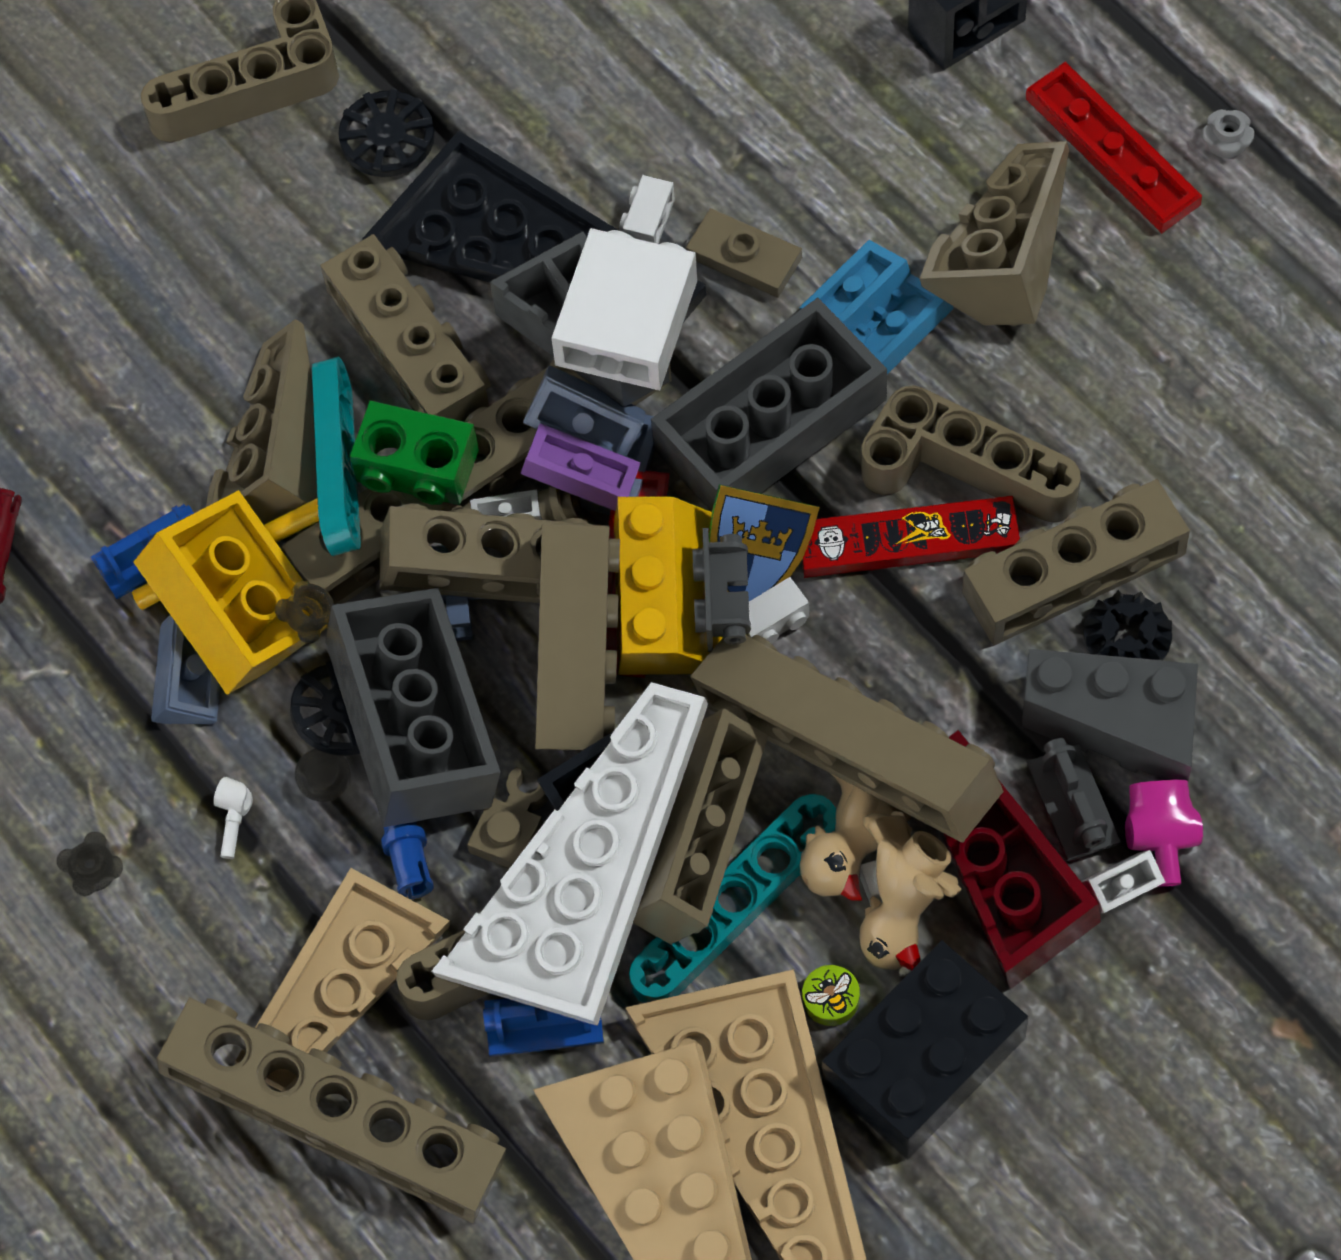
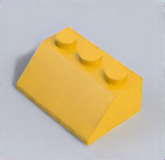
M239 490L157 532L133 561L227 695L264 675L328 628L330 617Z
M618 497L614 516V539H620L619 572H615L616 594L618 595V675L692 674L710 653L707 648L706 632H695L694 599H705V581L694 582L692 549L703 548V528H708L709 534L711 511L675 497ZM713 637V649L723 637Z

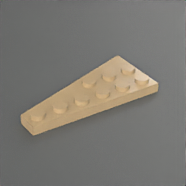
M697 1042L688 1043L533 1089L633 1260H752L701 1044Z

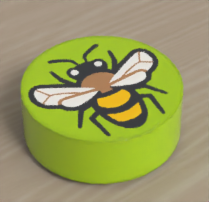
M825 965L813 970L805 979L802 988L804 1009L812 1020L825 1026H837L849 1021L855 1015L860 1003V988L856 978L850 971L837 965Z

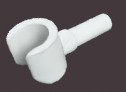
M223 777L220 780L214 795V806L228 810L220 857L234 859L239 824H241L242 816H245L250 810L253 796L244 783L229 777Z

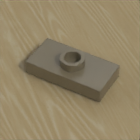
M712 208L709 209L686 246L687 251L696 253V262L779 298L803 258L802 248Z

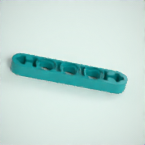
M339 356L312 364L318 517L324 543L332 556L361 548L358 482L356 481L350 460V454L355 443L353 395L346 367Z
M809 794L795 800L726 868L708 926L705 927L712 935L708 947L701 951H689L679 941L670 945L656 937L636 956L631 964L629 975L632 991L639 1001L647 1003L678 996L801 875L800 861L803 851H799L793 839L803 829L802 816L805 814L812 819L819 814L823 815V829L825 832L835 831L836 807L829 799L822 795ZM815 827L809 828L800 837V848L803 850L806 847V836L808 834H815ZM776 848L786 852L790 857L788 867L782 872L775 874L762 870L758 864V858L767 849ZM741 887L750 894L751 902L747 908L740 912H729L719 904V897L727 888ZM670 947L677 960L665 972L667 985L662 987L657 983H653L647 988L645 986L646 977L644 971L648 968L655 973L661 971L669 963V955L665 949ZM678 961L681 962V963H683V964L686 965L687 967L684 968V969H682V968L680 967Z

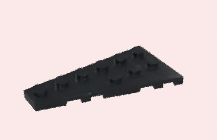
M458 131L362 239L364 240L374 234L385 250L393 247L403 260L490 283V281L581 232H584L587 237L590 228L605 232L618 229L466 134ZM698 279L684 322L707 296L706 284Z

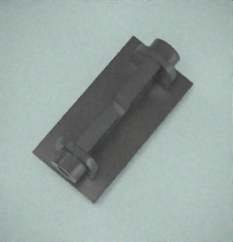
M703 528V548L692 549L694 582L705 581V599H694L695 632H706L708 652H711L713 650V637H724V642L727 644H741L746 641V634L751 631L748 591L727 592V586L748 585V546L742 543V537L738 534H726L720 537V542H709L708 528Z
M1064 738L1054 739L1045 744L1044 750L1046 754L1027 761V766L1067 862L1121 844L1080 744L1074 746L1067 745Z

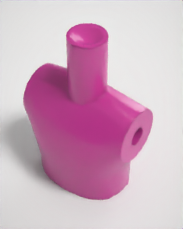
M1160 780L1131 784L1129 786V814L1125 822L1127 846L1130 850L1155 851L1156 863L1165 880V883L1159 885L1160 887L1180 885L1181 875L1178 850L1200 846L1203 840L1202 819L1199 812L1192 805L1188 781Z

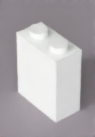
M590 228L552 335L555 366L660 391L697 283L696 253L687 251L674 243L664 242L657 244L635 239L631 235L618 230L605 232Z

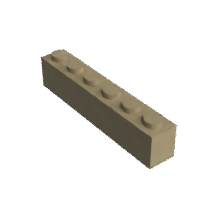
M753 635L752 638L746 636V641L741 644H727L724 642L723 637L690 676L700 696L706 698L708 709L714 712H718L723 708L767 734V740L962 843L1004 792L994 770V760L980 747L974 744H968L966 747L949 739L946 733L935 724L928 721L919 724L905 717L904 713L893 703L885 699H880L876 702L862 695L859 689L848 680L841 677L833 680L821 674L812 663L803 657L795 656L791 659L781 654L768 640L759 635Z

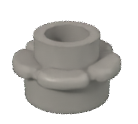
M1221 109L1213 112L1207 118L1208 125L1203 128V138L1209 150L1222 158L1239 156L1254 139V129L1250 127V118L1238 110L1226 111ZM1231 128L1234 132H1226L1224 129Z

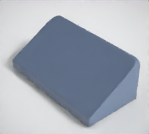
M548 366L523 423L535 429H538L541 423L627 457L644 424L645 411L631 403L623 407L595 386L553 366Z
M169 615L160 627L151 721L162 724H215L217 722L220 685L174 619Z

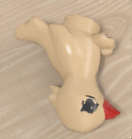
M831 774L841 786L842 796L836 810L835 831L826 833L821 826H816L815 834H808L806 836V847L800 861V874L807 888L815 894L823 897L842 895L852 901H862L859 887L861 862L866 855L876 851L878 847L875 838L863 826V817L871 813L903 816L906 819L910 835L912 828L907 821L911 819V816Z
M871 813L863 817V826L872 834L878 844L876 876L882 903L875 896L870 898L871 907L865 909V918L860 926V946L867 961L877 968L897 970L905 967L912 971L921 962L918 949V922L921 913L930 905L934 898L939 900L944 895L953 898L962 889L958 886V880L955 876L944 872L951 862V855L938 838L924 831H917L910 837L906 819L903 816Z

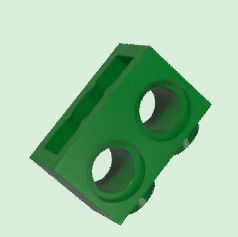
M369 401L350 454V460L356 481L372 491L388 493L394 490L411 494L418 500L431 505H440L446 502L460 506L479 448L474 424ZM386 448L398 449L395 453L388 456L377 455V453ZM436 460L450 461L447 465L440 468L429 467Z

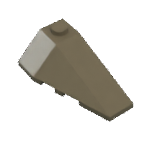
M1067 141L1017 144L987 179L988 190L976 205L967 203L958 214L960 223L950 235L941 234L932 244L920 276L923 288L983 325L1017 326L1036 323L1047 290L1069 153Z
M296 319L264 342L243 395L244 400L250 403V407L241 418L238 426L232 427L226 443L232 446L234 450L226 471L223 469L215 470L209 486L206 503L207 507L239 490L263 525L318 498L312 376L304 324Z

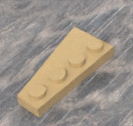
M350 868L255 1028H257L259 1023L267 1024L286 1034L290 1039L288 1044L309 1053L311 1048H315L327 1053L397 981V972L402 962L411 955L431 946L449 928L450 920ZM243 1049L235 1060L236 1064L241 1062L246 1054ZM278 1069L268 1075L265 1083L283 1092L291 1089L297 1083L298 1078L289 1070Z

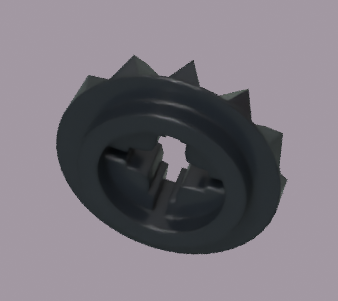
M1118 590L1112 597L1103 601L1098 599L1093 610L1086 616L1084 626L1085 644L1089 653L1094 655L1163 661L1172 643V620H1169L1164 613L1161 602L1155 604L1145 598L1142 591L1131 595L1122 594ZM1142 620L1138 631V636L1142 642L1139 639L1135 640L1130 635L1123 639L1119 638L1115 642L1119 632L1118 622L1122 621L1129 626L1134 622L1138 623Z

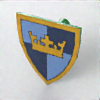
M719 484L711 514L709 542H720V537L726 534H738L742 537V543L748 546V585L727 586V592L748 591L749 601L789 578L803 559L813 534L820 507Z

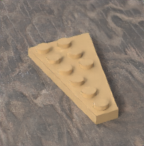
M794 969L625 1007L627 1017L651 1054L692 1042L702 1045L735 1188L780 1260H867Z

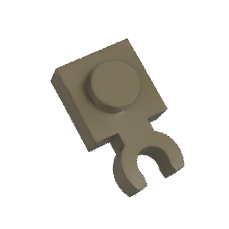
M514 768L508 775L506 782L508 798L506 802L496 798L493 799L492 807L484 809L467 844L469 853L508 869L543 825L542 817L532 813V811L540 809L548 801V797L540 784L531 793H524L519 790L524 780L521 768Z

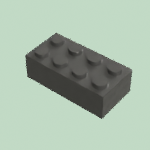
M817 297L652 417L651 427L654 450L712 512L719 484L762 493L887 400V368Z
M439 588L332 605L325 643L383 827L491 808L500 776V769Z

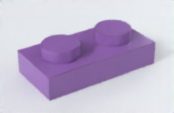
M540 423L520 474L615 511L618 497H629L641 462Z

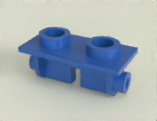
M183 504L180 507H172L171 512L109 547H101L100 552L91 556L92 561L116 599L147 583L133 561L157 532L194 514L189 505L185 506Z
M507 998L484 1001L483 1019L485 1032H487L489 1057L604 1043L601 1017L598 1026Z

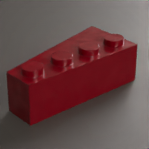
M959 730L949 736V739L964 747L970 744ZM1000 782L1004 792L963 843L941 831L940 833L1008 987L1012 989L1101 922V916L1097 900Z

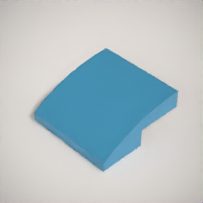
M868 240L799 307L801 310L818 297L887 368V374L954 309L951 304L922 287L920 279L911 274L906 259L871 240Z

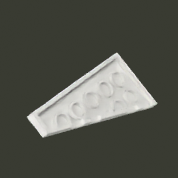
M652 682L649 684L611 734V742L590 769L586 767L574 783L576 788L558 811L554 809L500 880L501 886L481 913L476 912L463 929L465 934L447 957L443 955L431 972L436 977L598 1026L708 706L706 698Z

